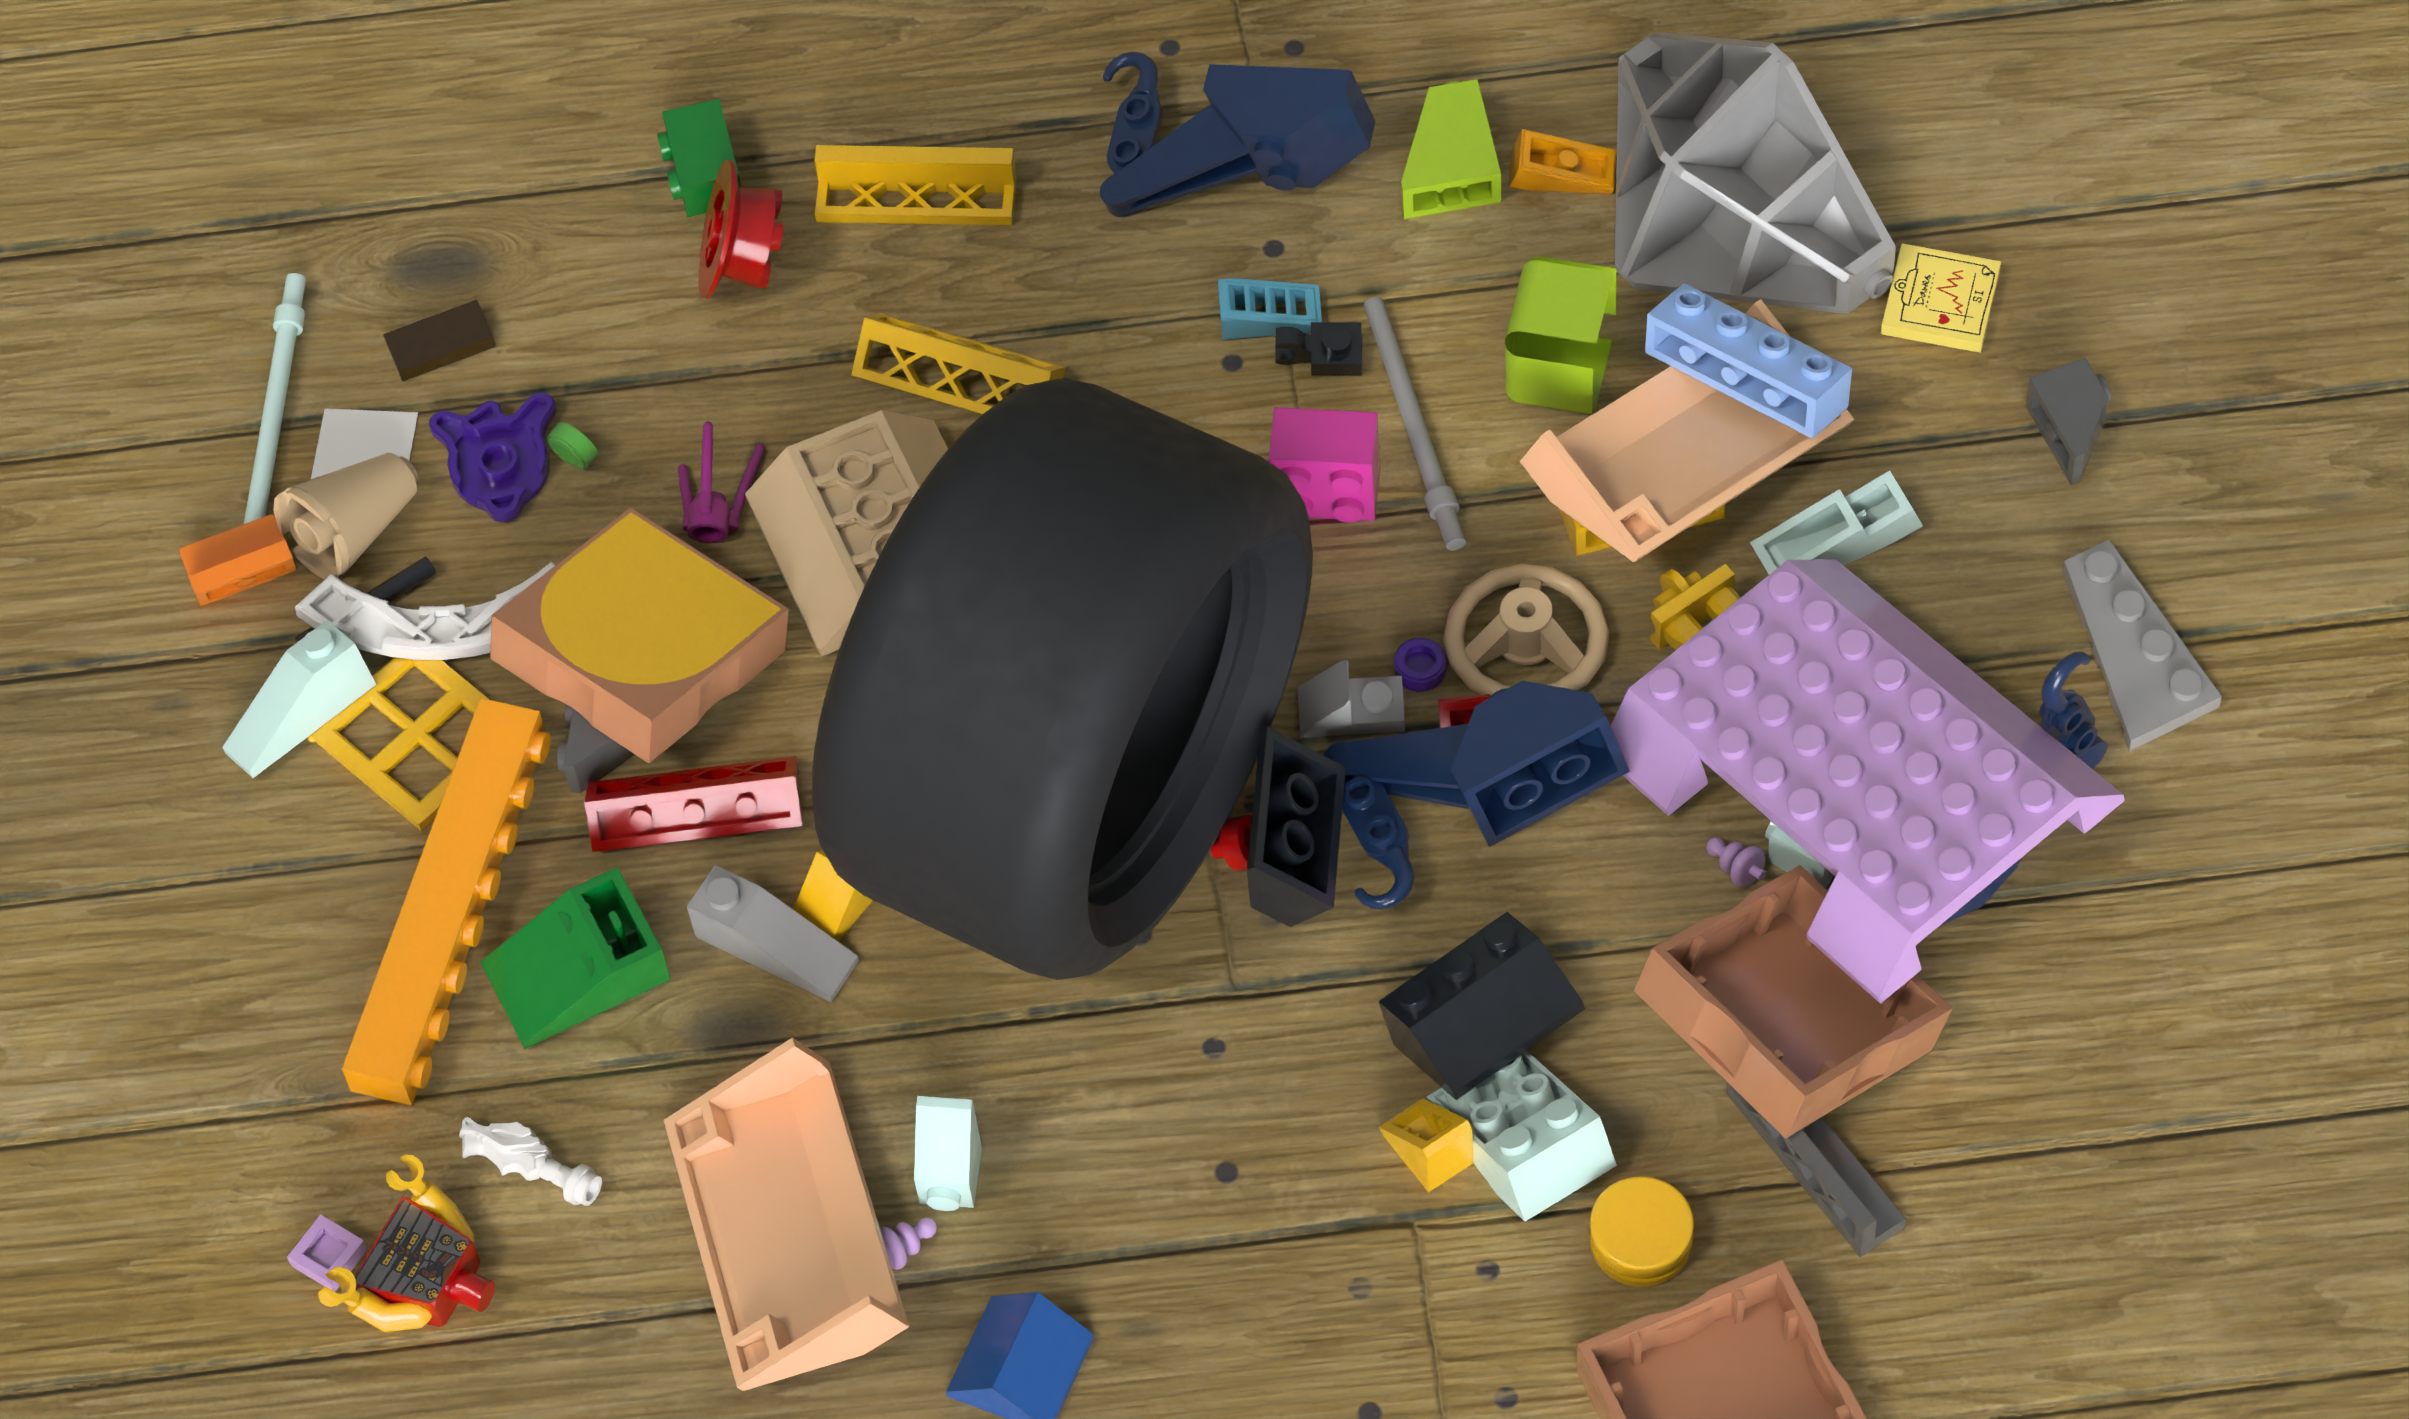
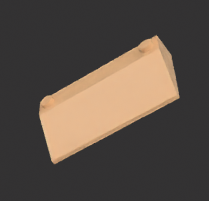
M1761 299L1755 302L1745 313L1788 335ZM1670 366L1556 437L1549 429L1539 437L1520 460V463L1552 504L1632 562H1635L1850 425L1855 419L1845 409L1817 436L1811 439Z
M791 1038L664 1119L737 1388L745 1391L865 1355L909 1327L831 1064L828 1060L796 1039Z

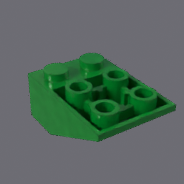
M618 866L567 890L480 962L524 1049L671 980L662 948Z

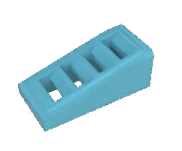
M1238 278L1218 279L1223 340L1276 336V328L1294 327L1303 333H1311V322H1322L1319 285ZM1306 301L1307 315H1297L1296 302ZM1286 303V314L1276 313V304ZM1255 305H1266V312H1256ZM1245 306L1246 311L1236 310L1235 307Z

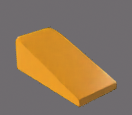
M1522 129L1511 152L1509 187L1531 191L1612 194L1615 183L1617 150Z

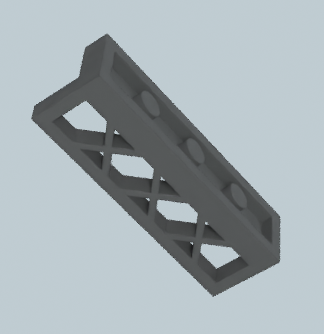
M1727 1082V1095L1859 1257H1862L1905 1228L1906 1218L1822 1117L1785 1139Z

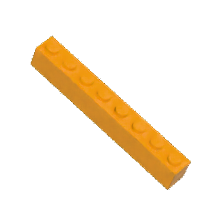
M484 698L479 699L342 1066L343 1074L351 1092L412 1106L418 1088L424 1089L429 1082L432 1071V1058L430 1057L435 1041H442L446 1035L450 1020V1013L447 1008L453 993L459 994L464 986L467 974L466 956L470 946L476 947L479 944L484 927V918L481 915L487 900L493 901L497 895L501 880L500 863L504 854L509 855L513 851L518 832L515 822L520 809H527L531 802L534 791V779L532 776L537 763L543 764L549 752L551 737L550 733L545 731L540 711Z

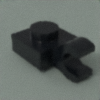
M1311 322V335L1305 334L1294 327L1276 328L1275 363L1280 365L1311 363V375L1361 376V322Z

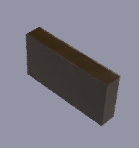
M477 300L383 334L402 381L496 347L491 330Z

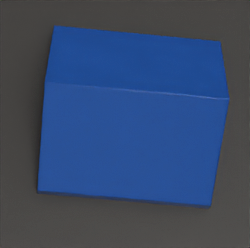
M1039 1292L991 1296L946 1390V1395L1006 1419H1057L1093 1342L1094 1335Z

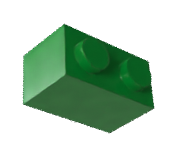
M719 98L662 112L666 131L657 133L663 161H674L675 170L666 171L673 200L683 198L687 217L707 213L715 179L725 160L734 161L738 184L741 187Z

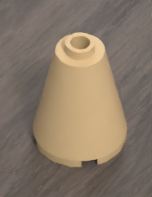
M385 453L290 486L274 498L273 511L277 526L282 535L289 531L291 532L298 544L291 551L307 569L323 579H326L331 574L338 577L350 569L416 495L417 472L411 462L405 457H398L393 453Z

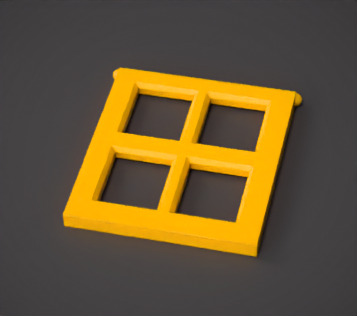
M393 657L372 675L376 683L373 688L313 732L307 739L309 742L319 744L409 822L422 831L437 815L458 758L436 740L432 734L462 707L474 715L479 699L488 698L442 660H413ZM414 666L446 692L415 721L383 695ZM371 704L403 730L372 759L368 758L339 733ZM419 745L452 771L420 801L388 775L392 769Z

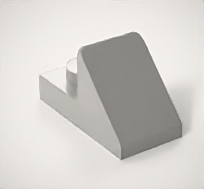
M1345 659L1298 687L1300 738L1405 731L1402 676L1349 679L1348 659Z

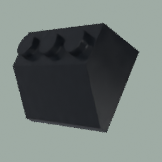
M1268 726L1260 729L1247 863L1250 906L1292 927L1334 908L1346 767Z
M1509 912L1498 917L1378 1001L1393 1045L1455 1100L1462 1097L1585 1010L1583 1001L1540 938Z

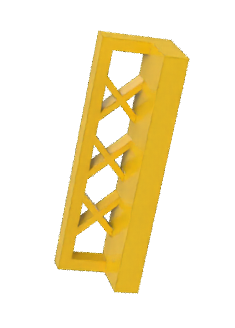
M816 145L814 160L818 177L815 206L816 222L1013 226L1017 183L1013 148ZM830 190L851 191L858 197L847 206H828ZM887 191L900 192L907 198L896 207H883L876 201ZM936 192H948L955 198L945 208H932L925 201ZM984 193H1004L1002 209L980 208L974 201Z
M879 313L864 317L851 376L984 414L995 405L988 403V401L995 397L998 402L1007 397L1005 391L1020 383L1028 386L1034 383L1064 378L1066 367ZM873 341L889 345L899 364L886 372L869 368L868 363ZM903 349L916 354L907 358ZM924 356L935 358L946 378L932 386L924 384L920 381L911 364ZM950 363L962 366V368L954 372ZM903 370L907 378L896 376L895 374ZM970 370L982 372L992 392L980 399L968 397L958 378ZM996 377L1010 381L1001 386ZM947 384H950L954 392L947 391L941 388Z

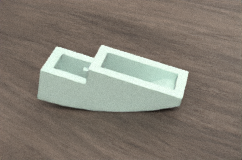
M1889 470L1844 497L1840 489L1753 540L1750 544L1770 575L1787 560L1836 559L1842 565H1846L1898 541L1923 527Z

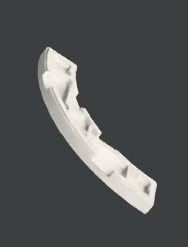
M550 562L523 583L497 594L495 600L466 608L464 604L420 606L419 610L391 606L388 601L365 594L331 574L295 606L297 617L315 629L328 620L352 640L358 649L367 652L413 660H449L474 657L490 653L492 614L555 565Z

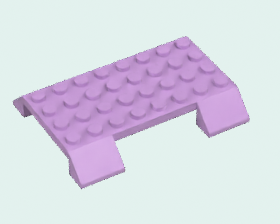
M1836 559L1787 560L1633 684L1628 689L1610 726L1630 772L1622 776L1667 816L1671 815L1708 784L1702 760L1835 876L1807 932L1808 940L1880 1004L1922 970L1915 946L2050 833L2068 820L2085 834L2125 801L2124 795Z

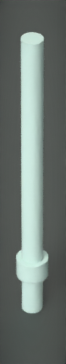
M290 273L286 276L282 304L278 305L275 310L273 329L277 333L244 524L265 517L267 512L296 336L302 333L305 320V311L301 307L306 278L298 273Z

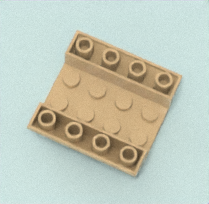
M884 410L867 415L786 447L745 493L748 504L820 656L840 649L857 602L888 538L921 484L948 450L934 420Z

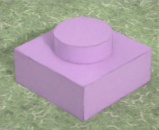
M320 1214L287 1258L293 1268L335 1292L340 1285L336 1281L328 1279L325 1274L335 1267H343L352 1271L368 1248L363 1239Z

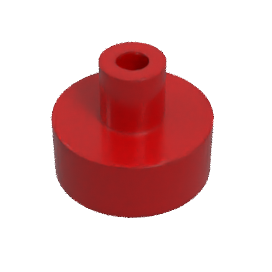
M1251 815L1227 819L1220 830V837L1216 839L1210 849L1215 859L1224 858L1229 867L1235 871L1247 869Z

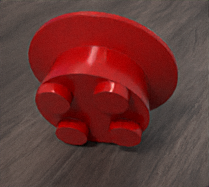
M725 160L718 171L706 213L700 249L698 279L699 292L702 298L709 299L723 276L752 287L766 289L771 272V260L768 259L769 251L778 252L782 242L783 222L775 221L781 209L782 190L739 187L735 163L732 160Z

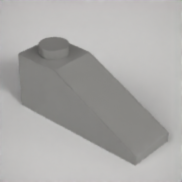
M714 865L687 905L695 937L831 1003L859 962L858 955L761 886L717 865Z

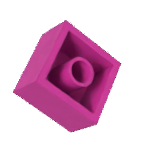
M1274 407L1268 460L1288 475L1305 503L1308 516L1337 519L1347 523L1360 520L1375 521L1380 476L1378 413Z

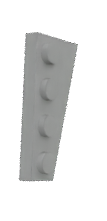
M2110 540L2064 561L2062 571L2081 624L2083 628L2087 629L2093 645L2092 653L2098 669L2101 668L2109 689L2108 696L2114 713L2119 715L2124 729L2123 737L2129 751L2220 707L2222 696Z

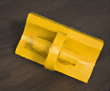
M1724 564L1703 579L1696 571L1685 578L1673 569L1662 574L1660 583L1664 592L1653 598V603L1657 609L1651 612L1655 632L1650 635V640L1659 650L1668 645L1677 650L1703 629L1700 625L1710 617L1714 620L1740 599L1735 591V573Z

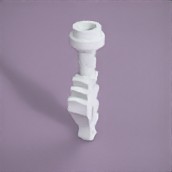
M469 1117L463 1119L462 1128L459 1133V1137L463 1139V1159L470 1155H482L497 1165L502 1176L510 1172H517L528 1181L539 1179V1177L546 1181L550 1180L553 1184L563 1189L564 1200L573 1205L582 1204L589 1206L598 1196L602 1186V1178L595 1174V1170L586 1164H580L573 1169L566 1165H561V1163L551 1158L552 1151L545 1146V1143L530 1128L524 1127L518 1122L491 1123L489 1126H482Z

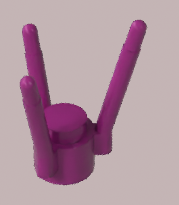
M709 421L704 423L700 492L696 494L694 500L688 468L685 464L678 466L679 485L684 511L683 530L687 531L690 538L701 543H719L727 539L728 531L739 530L740 513L746 501L745 493L750 489L765 451L763 444L756 445L730 508L729 504L726 503V497L722 493L712 491L713 424Z

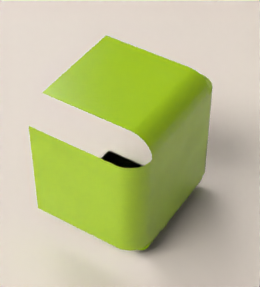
M1534 257L1523 265L1505 337V391L1510 399L1519 403L1592 414V409L1596 410L1612 342L1611 339L1599 338L1598 335L1603 314L1616 315V268L1547 257Z

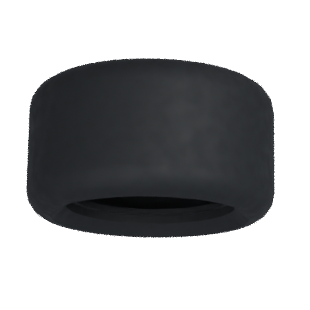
M1066 378L1034 383L1018 389L999 401L973 422L936 463L900 517L861 593L834 663L822 706L814 747L812 800L818 840L836 874L862 895L1025 972L1055 980L1096 973L1140 943L1162 920L1180 897L1218 838L1222 826L1229 818L1257 761L1260 729L1266 726L1271 728L1293 666L1309 600L1313 550L1307 509L1288 475L1257 454L1098 385Z

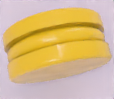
M1635 1176L1613 1183L1597 1198L1590 1216V1248L1597 1265L1613 1280L1632 1287H1652L1669 1281L1684 1268L1692 1252L1694 1221L1691 1208L1686 1198L1674 1186L1654 1177Z

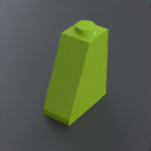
M1478 79L1462 82L1450 81L1443 85L1429 87L1401 181L1402 213L1404 219L1502 202L1501 170Z

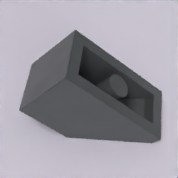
M2086 358L2030 377L2026 399V408L2070 485L2076 484L2082 479L2104 426L2107 403L2111 401L2110 389L2105 378L2100 373L2095 375Z

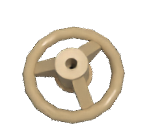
M1518 564L1491 570L1464 588L1447 612L1443 643L1450 667L1470 690L1479 695H1492L1501 689L1511 687L1483 675L1478 667L1501 655L1508 661L1519 665H1533L1549 659L1566 671L1568 675L1555 683L1547 685L1579 691L1590 683L1605 661L1610 630L1601 603L1581 581L1553 567ZM1519 585V588L1512 590L1503 598L1500 604V613L1466 646L1464 633L1467 617L1477 603L1498 589ZM1542 586L1550 587L1570 597L1583 612L1589 631L1585 655L1581 653L1552 617V604L1547 595L1541 591Z

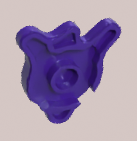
M533 394L512 415H504L499 403L486 401L468 415H458L450 411H438L430 418L429 427L433 437L439 440L449 452L447 465L454 489L468 504L486 511L493 520L508 522L517 518L521 514L524 505L540 492L547 481L550 472V456L544 441L545 432L556 414L554 399L549 394Z

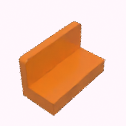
M273 514L189 544L179 550L200 607L297 571L286 539L281 534Z

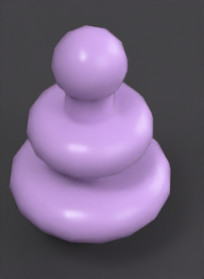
M1717 837L1707 842V853L1712 857H1720V869L1724 873L1730 874L1732 883L1737 887H1747L1757 879L1763 880L1765 878L1766 871L1763 870L1765 854L1758 846L1746 848L1741 842H1732L1726 846L1725 842Z
M923 1218L917 1223L916 1227H912L906 1222H901L896 1225L894 1231L886 1226L880 1227L892 1269L898 1270L903 1268L907 1262L906 1254L915 1255L919 1252L921 1248L920 1239L931 1238L936 1233L937 1225L934 1220Z

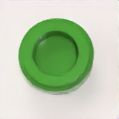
M559 422L547 436L551 449L565 462L575 468L587 469L598 455L595 445L583 433L567 423Z

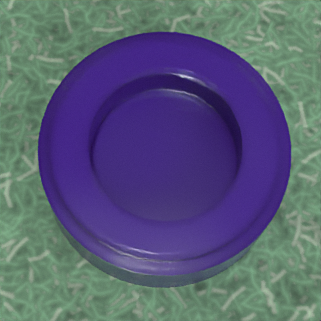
M1413 638L1401 644L1394 656L1395 676H1402L1403 687L1416 692L1429 691L1441 684L1445 678L1447 670L1446 654L1437 642L1428 638Z

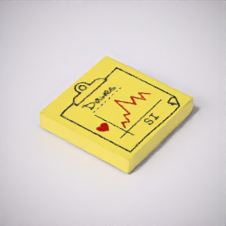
M1902 243L1882 321L1881 334L1981 353L2000 274L2001 261Z

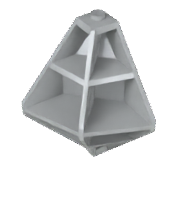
M1655 32L1619 57L1615 268L1617 273L1634 289L1672 293L1685 283L1717 299L1755 303L1761 299L1767 305L1843 314L1850 313L1869 298L1876 299L1889 289L1893 282L1896 246L1796 65L1774 43Z

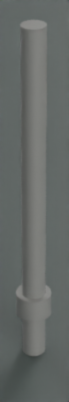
M1372 297L1365 301L1364 308L1427 490L1424 500L1431 519L1438 522L1446 548L1451 551L1458 550L1466 544V540L1457 517L1460 507L1452 487L1446 485L1384 301L1381 297Z

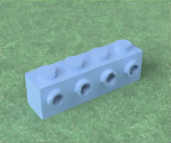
M1685 283L1647 314L1645 353L1811 439L1817 436L1848 408L1852 376L1851 367Z

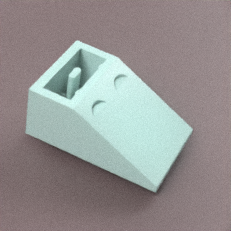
M1528 1051L1522 1053L1457 1100L1443 1088L1427 1096L1428 1101L1468 1120L1472 1127L1473 1163L1495 1193L1524 1221H1527L1617 1166L1600 1116Z

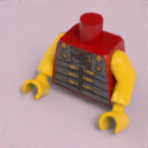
M406 1154L399 1157L401 1162L411 1170L410 1181L401 1180L393 1170L386 1173V1181L395 1190L403 1191L409 1189L413 1193L411 1199L402 1196L355 1276L351 1271L343 1267H335L325 1274L328 1279L334 1280L340 1285L341 1294L334 1292L330 1288L323 1287L318 1291L320 1302L329 1307L338 1306L344 1302L348 1305L347 1309L350 1313L383 1332L422 1328L426 1324L437 1327L443 1326L449 1320L458 1303L478 1312H483L491 1302L495 1291V1283L476 1274L481 1261L474 1246L475 1234L457 1205L433 1181L424 1182L422 1180L424 1175L422 1162L413 1155Z

